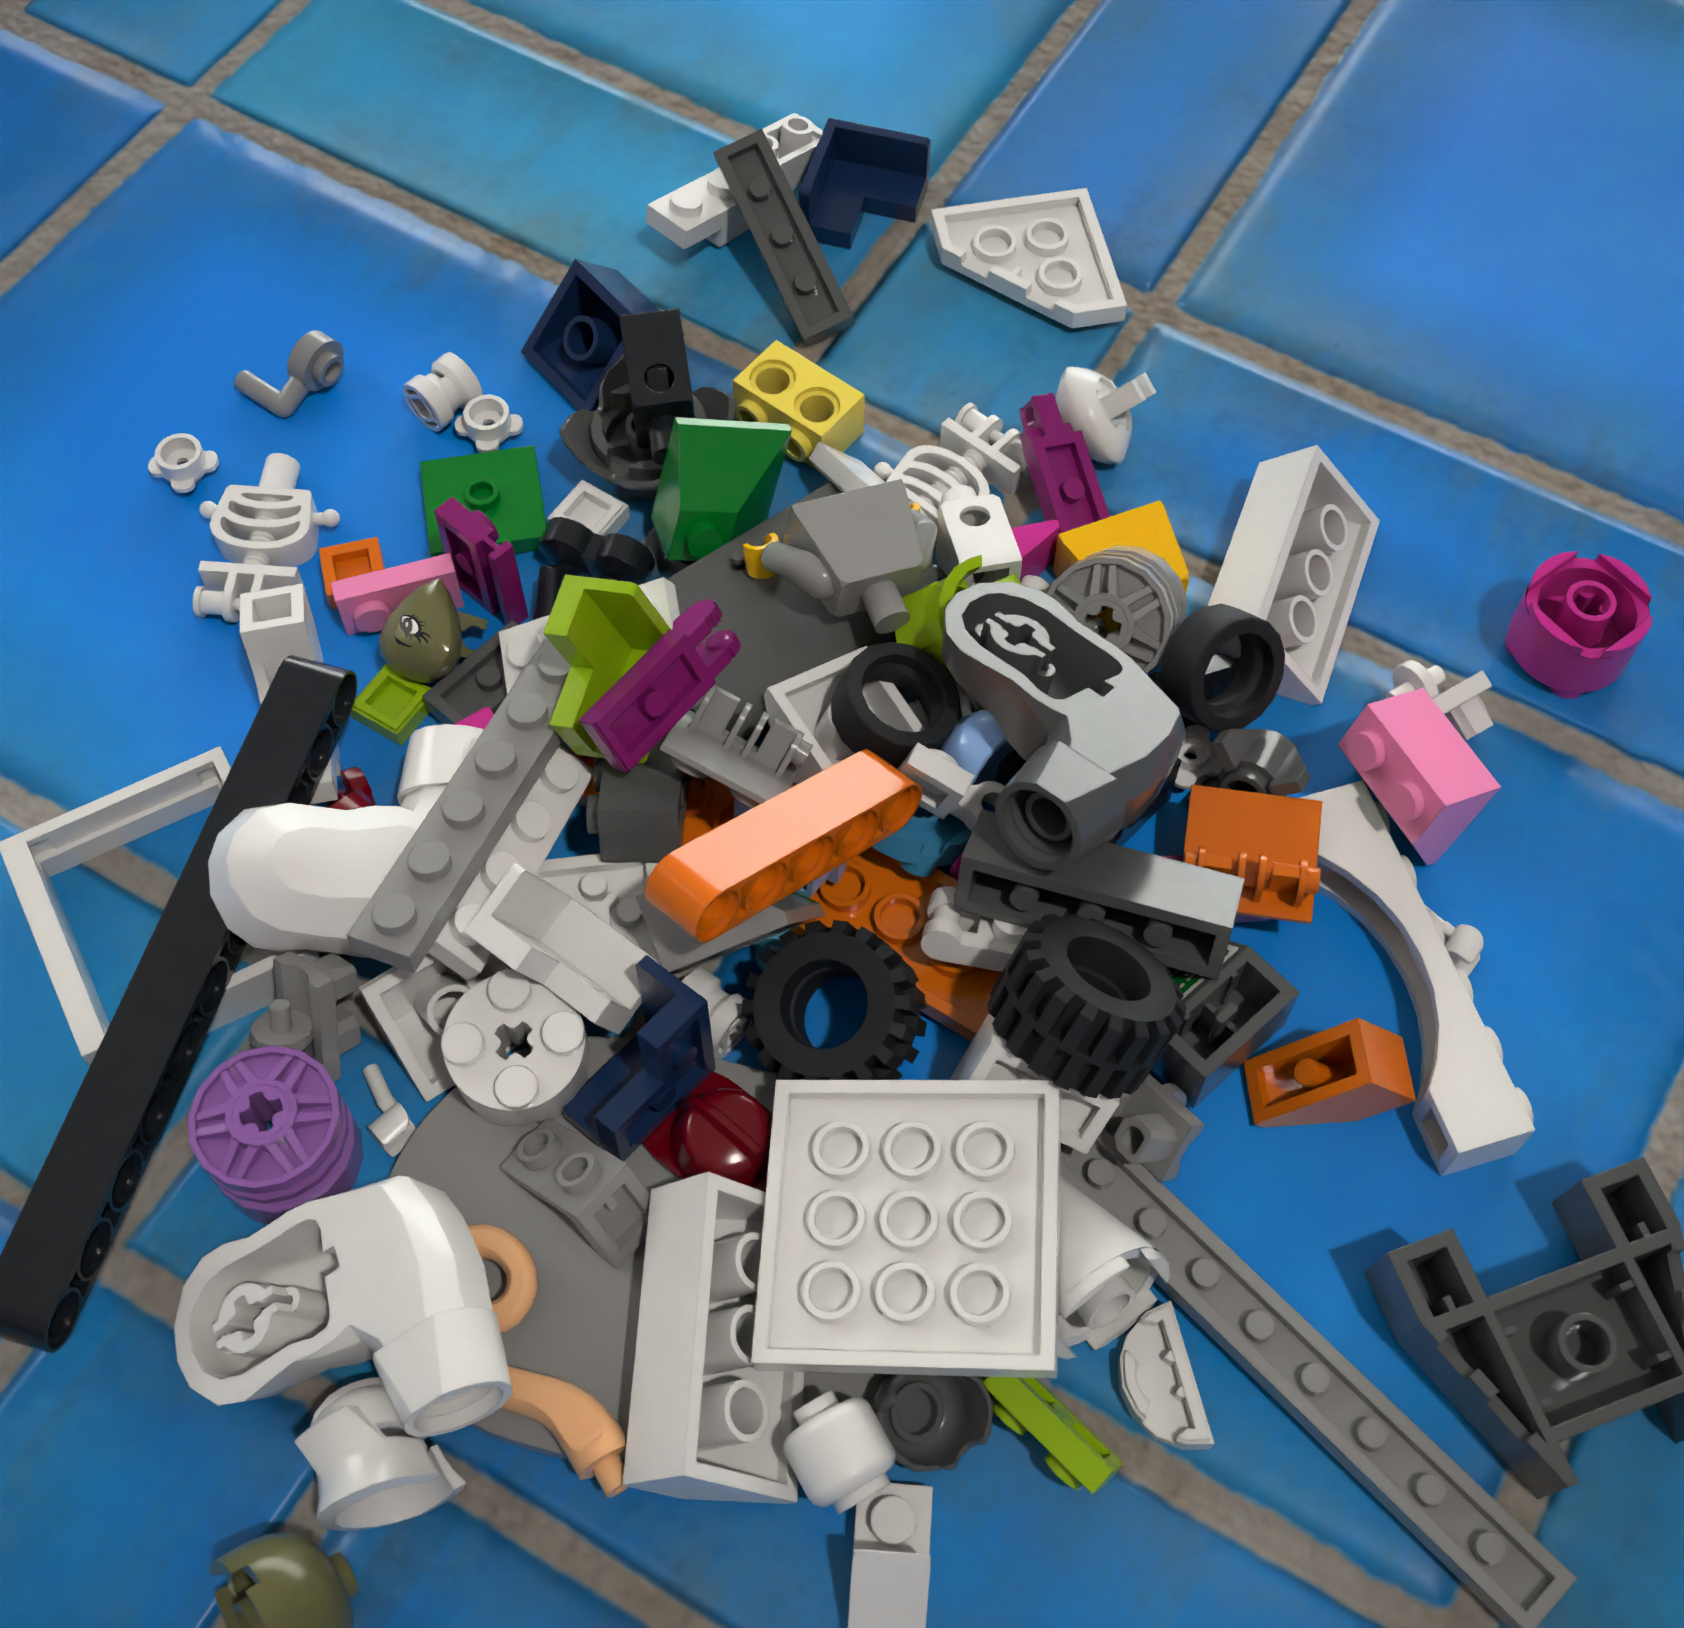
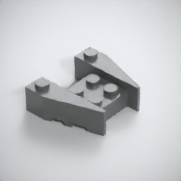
M1644 1157L1582 1179L1551 1203L1581 1260L1578 1263L1486 1297L1453 1228L1387 1252L1364 1273L1395 1340L1537 1500L1578 1484L1559 1444L1562 1441L1653 1405L1657 1406L1675 1443L1684 1441V1271L1680 1252L1684 1251V1240L1680 1222Z

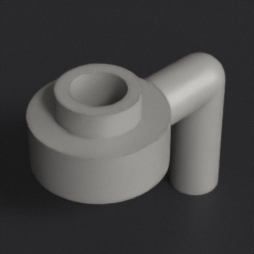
M310 331L298 340L290 353L287 363V371L290 378L281 391L248 370H242L238 373L234 380V387L278 417L288 418L293 415L309 390L319 391L333 385L340 378L344 369L342 345L322 331Z

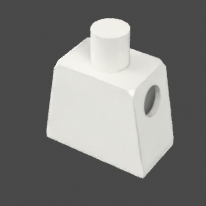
M959 485L948 489L941 497L942 504L938 510L936 541L938 566L948 576L954 567L965 560L982 555V566L975 573L984 572V577L975 583L973 574L966 578L969 587L978 583H992L1014 573L1017 574L1020 580L1022 557L1000 497L993 494L977 496L975 490L967 485Z

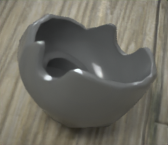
M889 1374L875 1393V1402L872 1409L895 1450V1461L913 1472L939 1471L940 1469L954 1470L957 1468L960 1458L973 1446L986 1444L991 1435L994 1403L983 1380L978 1376Z

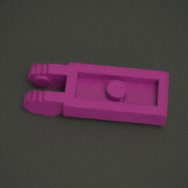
M712 599L699 600L697 603L692 604L691 607L686 608V612L681 613L673 621L672 630L669 629L579 719V722L612 768L624 773L630 771L716 684L715 678L731 662L730 660L740 652L741 642L734 631L732 632L730 629L728 631L725 629L717 631V633L711 634L709 638H706L712 632V628L717 627V624L721 622L720 618L723 617L718 605Z

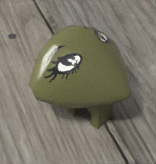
M434 579L415 589L388 616L378 639L380 656L392 670L405 679L432 684L453 672L459 659L465 660L476 651L466 647L462 639V631H465L468 627L473 630H486L488 620L457 611L452 596L443 581Z

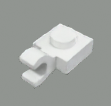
M920 743L914 746L898 767V770L921 785L923 791L919 803L920 807L941 819H944L950 813L963 821L971 831H973L979 814L983 810L981 802H988L996 808V799L1005 787L995 781H985L972 785L971 782L975 775L959 767L957 761L952 756L941 750L929 749Z

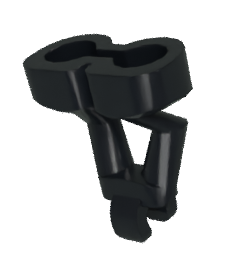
M554 517L550 519L538 542V549L551 565L541 566L539 569L533 620L550 615L565 575L583 577L594 575L595 578L633 582L641 585L649 581L655 567L653 554L644 544L627 535L611 533L602 536L593 533L583 524L569 518Z

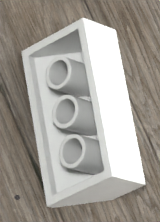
M1318 445L1259 463L1208 606L1222 603L1241 609L1268 621L1281 636L1285 651L1284 675L1276 694L1308 705L1322 704L1380 523L1377 516ZM1239 635L1224 643L1215 654H1227L1233 659L1240 657L1241 642Z
M705 1172L651 1189L623 1486L679 1499L775 1504L797 1503L798 1478L785 1455L783 1446L787 1436L799 1427L793 1413L803 1406L804 1372L757 1371L751 1364L766 1192L711 1172Z

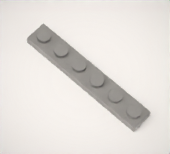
M544 639L348 932L347 938L353 952L412 973L416 972L563 741L549 726L571 666L548 639Z

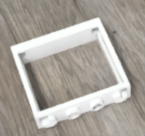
M220 746L0 841V853L80 1054L89 1066L110 1023L50 877L213 806L231 770V766ZM308 949L291 950L309 963L321 958L319 954L323 952ZM280 951L233 974L207 1034L266 1007L270 1002L277 999L273 958L287 951Z

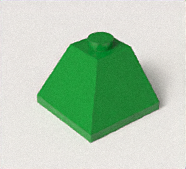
M675 417L651 515L667 560L698 561L767 520L792 433L789 424Z

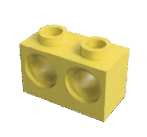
M777 340L732 380L733 397H735L736 401L735 418L738 421L789 424L792 433L786 454L791 459L797 462H805L814 469L816 468L811 464L812 461L809 460V457L818 442L844 452L864 432L865 394Z

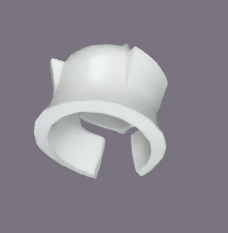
M380 1377L353 1382L329 1395L315 1412L311 1426L294 1441L316 1472L319 1496L316 1522L319 1526L326 1529L358 1531L379 1528L416 1518L441 1506L463 1490L466 1482L447 1462L438 1445L428 1448L424 1442L427 1437H415L406 1434Z

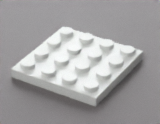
M776 1080L751 1364L757 1371L1057 1379L1061 1087L1054 1085L1052 1080Z

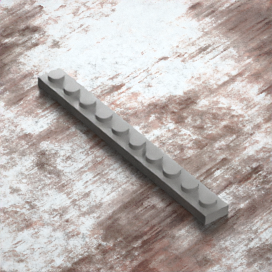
M1103 1128L1087 1155L1061 1143L1060 1175L1158 1249L1169 1262L1171 1276L1168 1283L1166 1284L1159 1274L1154 1282L1509 1628H1536L1577 1578L1142 1164L1132 1165L1116 1150L1115 1139L1109 1132Z

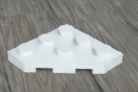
M1087 188L931 209L930 226L941 264L1070 328L1125 321L1127 303Z

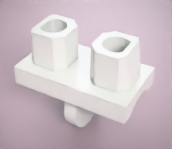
M1409 660L1398 665L1393 670L1392 680L1394 689L1385 694L1386 699L1424 688L1465 741L1494 725L1483 701L1478 695L1492 687L1483 670L1441 694L1438 693L1437 685L1444 682L1446 678L1441 667L1434 665L1426 669L1419 662Z

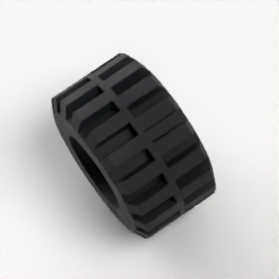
M1064 913L1063 917L1056 914L1044 915L1041 921L1035 920L1029 925L989 994L991 998L988 1002V1013L995 1018L992 1025L997 1035L1007 1041L1006 1047L1015 1057L1025 1061L1028 1064L1027 1067L1039 1076H1045L1052 1080L1054 1085L1067 1091L1069 1089L1076 1090L1082 1096L1097 1098L1100 1094L1108 1099L1121 1098L1123 1093L1130 1095L1138 1090L1182 1025V1020L1186 1015V1005L1181 1001L1184 995L1180 986L1171 979L1172 973L1145 946L1139 944L1124 932L1116 930L1101 921L1092 918L1088 920L1076 914Z
M818 920L805 923V935L800 936L790 929L779 936L784 947L777 953L768 947L762 952L758 959L764 962L766 966L761 975L753 972L749 973L745 986L755 991L754 1000H742V1015L753 1021V1026L744 1031L748 1043L761 1051L756 1058L766 1069L776 1073V1078L779 1080H899L903 1075L897 1068L905 1059L913 1064L919 1053V1050L912 1046L915 1036L925 1037L927 1022L919 1017V1010L927 1008L925 994L916 987L915 983L919 979L913 968L902 959L903 957L875 933L862 926L858 930L849 922L833 920L832 928H828ZM841 976L858 977L863 981L868 997L867 1013L862 1026L850 1040L840 1046L830 1049L815 1048L811 1044L805 1029V1012L810 998L820 986L831 979Z

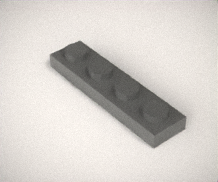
M760 129L714 151L716 163L805 347L854 325L855 320L849 305L763 130Z

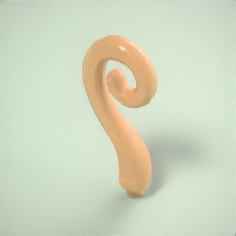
M488 1224L467 1225L481 1259L497 1263L506 1274L507 1285L503 1294L497 1300L491 1301L492 1310L497 1312L500 1332H506L521 1323L531 1310L537 1296L538 1271L534 1259L519 1238L507 1230ZM508 1366L513 1394L499 1409L529 1418L543 1425L555 1437L579 1479L586 1480L595 1476L607 1498L614 1497L629 1488L622 1485L624 1474L622 1459L626 1453L627 1437L607 1408L590 1393L573 1383L556 1377Z

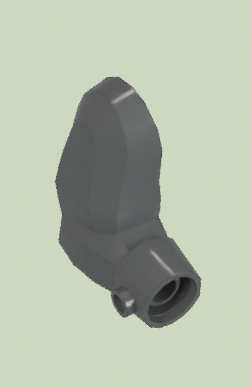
M1014 582L978 583L955 594L945 607L941 657L955 681L996 719L1009 744L1026 760V763L1008 782L996 799L995 817L999 832L1011 850L1028 866L1034 869L1059 871L1070 867L1114 839L1120 830L1137 821L1159 795L1178 758L1186 736L1180 710L1132 658L1114 644L1078 622L1058 601L1041 590Z

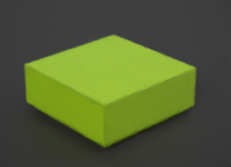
M386 663L356 697L351 716L354 720L402 746L430 713L425 708L422 696L431 688L422 683L405 679Z

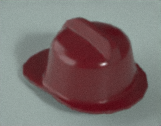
M712 1071L642 1144L659 1163L681 1180L705 1172H711L766 1192L773 1114L756 1098L752 1097L729 1078Z

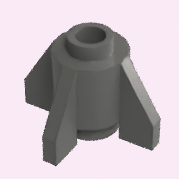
M1228 729L1220 731L1211 744L1222 766V770L1218 777L1212 776L1200 784V786L1286 796L1302 792L1309 782L1310 776L1296 746L1286 736L1266 729ZM1189 796V798L1186 800V803H1187L1188 807H1189L1190 796Z

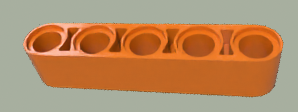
M867 749L859 751L669 853L655 866L645 886V898L651 905L699 942L706 943L899 831L917 810L922 798V787L872 751Z

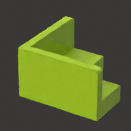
M565 575L543 631L545 637L571 666L549 726L578 755L606 759L579 722V719L671 629L641 588L633 582ZM649 752L637 764L645 763Z

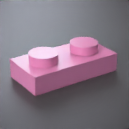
M450 553L330 582L335 603L348 636L362 632L382 630L388 616L403 599L418 587L434 579L443 581L452 596L456 609L465 607Z

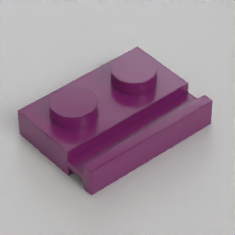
M450 497L434 510V515L445 554L450 553L459 588L492 616L499 611L502 612L505 625L511 620L520 625L529 616L513 545L505 541L499 546L496 542L499 539V534L491 520L481 511L474 510L471 512L455 498Z

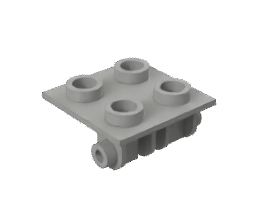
M714 685L691 708L696 713L689 710L672 727L663 741L660 750L671 755L672 763L681 771L697 778H706L708 775L730 787L731 794L739 802L754 808L792 787L798 768L789 763L801 768L813 745L802 739L805 733L775 718L761 746H755L754 744L770 716L765 711L748 741L737 736L753 706L748 702L744 706L731 732L726 730L725 728L741 699Z

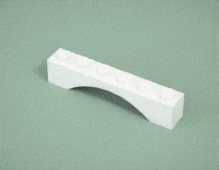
M1363 780L1299 797L1323 801L1317 868L1321 869L1318 892L1332 899L1364 925L1386 950L1407 987L1417 1015L1422 1047L1420 1086L1411 1115L1440 1177L1516 1154L1535 1131L1530 1101L1520 1088L1514 1087L1502 1063L1503 1051L1500 1041L1490 1027L1484 1026L1473 1004V989L1470 980L1461 968L1455 967L1444 945V930L1438 916L1433 911H1427L1417 890V878L1414 867L1408 857L1399 854L1391 838L1389 819L1384 807L1380 802L1373 801Z

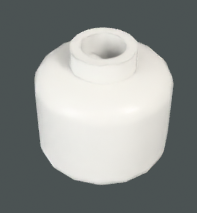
M831 1390L793 1413L799 1427L787 1436L783 1449L803 1490L813 1505L827 1507L833 1504L839 1515L891 1484L886 1472L891 1469L895 1462V1450L872 1407L865 1399L853 1397L839 1403L834 1392Z

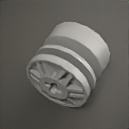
M1115 545L1086 556L1084 559L1071 565L1056 578L1047 592V595L1058 601L1078 622L1114 644L1132 658L1146 674L1160 663L1170 637L1186 619L1187 598L1180 577L1164 558L1136 546ZM1107 607L1114 609L1112 619L1122 624L1111 633L1104 631L1105 621L1102 618L1096 617Z

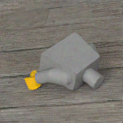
M902 479L793 504L790 507L783 538L784 543L779 542L776 533H770L764 536L763 546H751L746 543L742 545L747 574L750 577L765 579L775 575L783 576L812 598L820 599L828 612L837 617L866 610L875 631L885 634L898 630L909 621L910 614L902 597L916 591L921 575L930 568L938 529L934 521L920 513V504H909L905 485Z

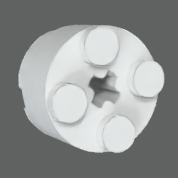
M513 969L498 971L492 977L474 985L457 1001L448 1016L441 1039V1048L448 1072L468 1105L480 1116L493 1123L515 1126L536 1122L539 1124L547 1118L554 1119L563 1113V1107L586 1084L590 1049L580 1012L543 984ZM527 1040L531 1049V1053L524 1058L517 1053H513L509 1057L507 1056L505 1049L514 1042L521 1045Z

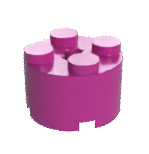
M1579 551L1563 552L1547 559L1536 569L1510 620L1504 641L1507 651L1515 657L1519 665L1530 676L1549 686L1551 691L1559 697L1566 699L1577 698L1584 692L1602 689L1616 681L1624 672L1651 627L1653 616L1650 617L1648 604L1652 598L1648 586L1631 567L1611 556L1599 553L1596 560L1576 558Z

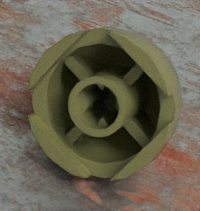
M292 1533L266 1534L243 1543L214 1560L210 1566L211 1576L226 1574L228 1585L217 1590L214 1594L227 1628H353L354 1615L349 1599L359 1593L356 1577L350 1565L340 1553L336 1552L327 1557L325 1552L311 1540Z

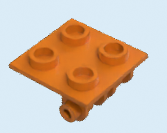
M1191 785L1182 862L1245 878L1237 915L1311 924L1314 895L1318 893L1321 869L1317 868L1323 801Z

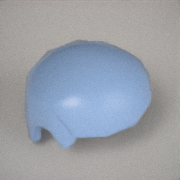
M979 710L961 718L956 723L951 735L940 748L941 751L952 756L957 761L959 767L975 775L971 782L972 785L985 781L996 782L999 762L1014 749L1007 741L996 719L987 710Z

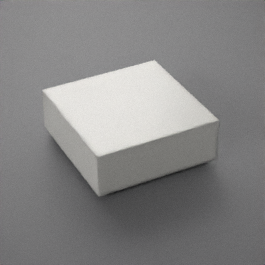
M581 480L548 516L547 521L549 522L554 517L569 518L583 524L595 534L606 536L607 534L617 533L629 520V505Z

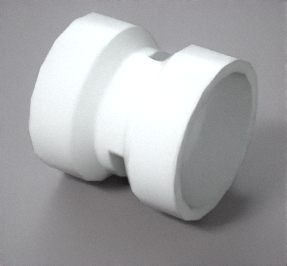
M450 352L443 354L432 363L431 373L425 376L416 375L402 387L403 397L411 411L426 427L435 432L441 431L453 421L454 412L458 408L464 409L470 400L483 395L482 387L471 368L461 358Z
M699 967L689 973L682 982L707 1000L714 1058L722 1059L741 1042L746 1035L744 1030L751 1027L753 1021L742 1015V1000L747 999L738 993L729 995L727 992H724L721 989V980L706 968Z

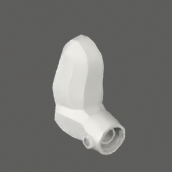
M441 724L415 730L409 739L397 794L400 807L369 806L352 810H340L284 803L244 809L218 833L208 860L210 896L227 929L254 948L273 951L308 949L366 958L367 956L352 951L347 938L348 932L484 729L467 725Z
M395 1176L344 1193L309 1201L287 1211L250 1237L222 1244L202 1257L182 1287L174 1322L177 1362L189 1387L217 1406L273 1397L330 1368L357 1365L373 1359L375 1368L406 1434L415 1437L437 1436L474 1424L501 1408L513 1394L497 1312L492 1310L485 1266L467 1223L445 1192L410 1177Z

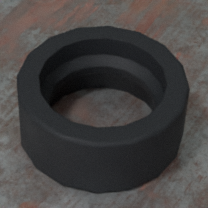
M1222 603L1202 607L1184 619L1169 639L1161 660L1160 684L1162 690L1179 708L1181 716L1206 729L1218 732L1228 729H1243L1263 714L1275 698L1281 684L1285 664V651L1281 636L1268 621L1241 609ZM1239 635L1241 642L1240 663L1233 679L1222 692L1212 699L1206 700L1203 693L1204 677L1212 657L1224 643Z
M895 642L869 646L854 657L831 698L832 722L841 741L854 754L865 749L870 750L897 769L917 743L929 749L940 750L943 743L953 732L961 713L959 691L949 671L932 655L913 645ZM873 681L889 682L909 691L921 703L928 720L927 728L919 732L897 730L882 722L867 705L862 693L864 684Z

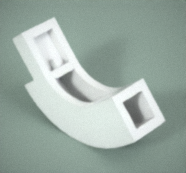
M303 583L240 594V636L252 668L260 704H262L278 668L287 656L294 655L324 663ZM338 742L310 802V806L338 800L337 776H341Z

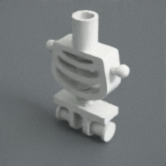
M971 402L960 410L955 421L948 417L941 424L940 447L932 445L915 447L907 452L895 469H892L886 462H879L874 467V473L882 480H887L886 482L902 479L909 504H920V513L934 521L936 526L938 525L939 506L942 504L941 497L948 489L959 485H967L975 490L977 496L990 495L989 485L985 479L987 478L1012 495L1019 489L1021 472L1025 475H1030L1022 451L1021 432L1012 428L1005 434H1002L1003 420L996 415L986 417L977 411L978 407Z
M282 453L268 455L259 486L229 485L225 489L218 505L212 501H205L200 505L199 511L201 516L211 519L210 529L221 555L232 563L200 561L198 572L205 586H197L193 594V612L196 617H205L207 614L222 615L226 622H238L240 619V594L303 583L298 568L295 566L309 561L316 553L319 526H337L340 521V515L334 509H327L322 513H318L311 491L295 489L301 467L299 462L293 457Z

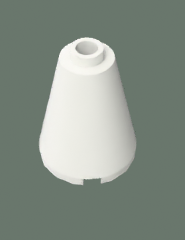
M1060 1175L1057 1357L1071 1359L1076 1358V1355L1070 1349V1346L1087 1341L1095 1351L1129 1330L1158 1300L1150 1290L1158 1274L1167 1284L1171 1272L1169 1262L1158 1249Z

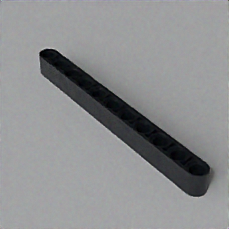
M294 655L287 656L278 668L0 1255V1338L44 1352L55 1353L61 1349L72 1333L247 945L246 941L227 929L210 896L208 860L217 835L244 809L284 803L310 805L355 703L357 677L354 671Z

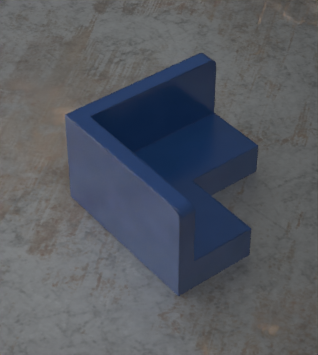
M828 118L799 190V205L817 242L851 250L864 213L915 223L928 189L930 139L923 136Z
M647 955L635 965L646 1024L563 1107L565 1118L602 1149L623 1162L716 1069L707 1000Z

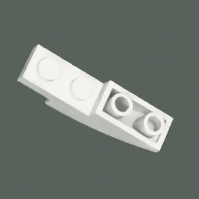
M796 113L762 129L792 191L803 181L823 130L813 125L809 119ZM719 168L647 204L646 223L683 249L705 238L716 246L721 247L748 230Z

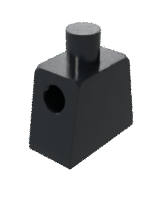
M679 308L619 316L637 446L642 449L651 448L652 460L659 465H664L675 417L694 418L693 396ZM654 366H665L664 368L650 369Z

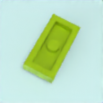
M987 1377L984 1381L986 1389L995 1397L993 1400V1411L1016 1433L1024 1435L1029 1431L1049 1451L1044 1458L1047 1465L1071 1488L1079 1490L1084 1485L1094 1494L1106 1486L1125 1464L1038 1378Z

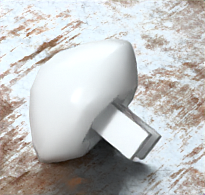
M1067 367L1060 378L1055 400L1063 424L1070 423L1074 431H1082L1091 459L1106 464H1121L1129 448L1132 435V419L1129 409L1155 394L1156 390L1146 372L1117 388L1111 380L1096 371L1080 367Z

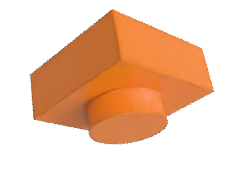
M378 537L319 548L326 596L331 609H337L330 582L386 569Z

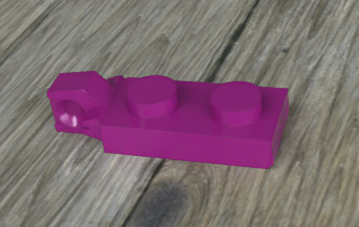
M1053 393L1032 396L1025 406L1019 410L1024 429L1023 433L1020 434L1022 451L1045 521L1058 520L1060 534L1110 517L1082 431H1074L1070 423L1063 424Z

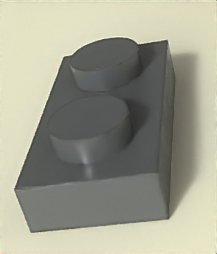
M511 620L499 631L517 626L518 624ZM499 631L460 663L453 672L445 676L422 696L425 708L443 724L454 725L488 706L495 714L507 696Z

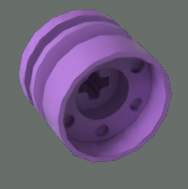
M272 1045L242 1051L213 1070L197 1089L188 1114L189 1144L201 1166L210 1175L212 1180L219 1185L222 1193L230 1203L255 1222L270 1224L287 1211L306 1202L350 1191L356 1183L364 1158L361 1129L325 1067L301 1050ZM272 1119L273 1127L267 1130L266 1122Z

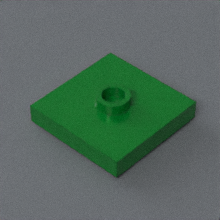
M534 445L420 462L431 557L445 554L434 510L450 497L455 498L471 512L479 510L484 513L498 531L499 539L496 542L499 546L508 541L513 545L514 554L539 550L538 542L547 523Z

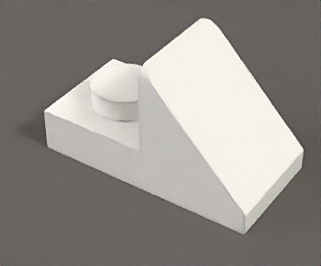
M891 1483L856 1505L848 1628H926L931 1566L929 1551L933 1486Z

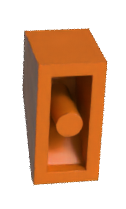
M1361 1018L1347 1021L1244 1062L1254 1125L1259 1127L1356 1122L1416 1101L1403 1038Z

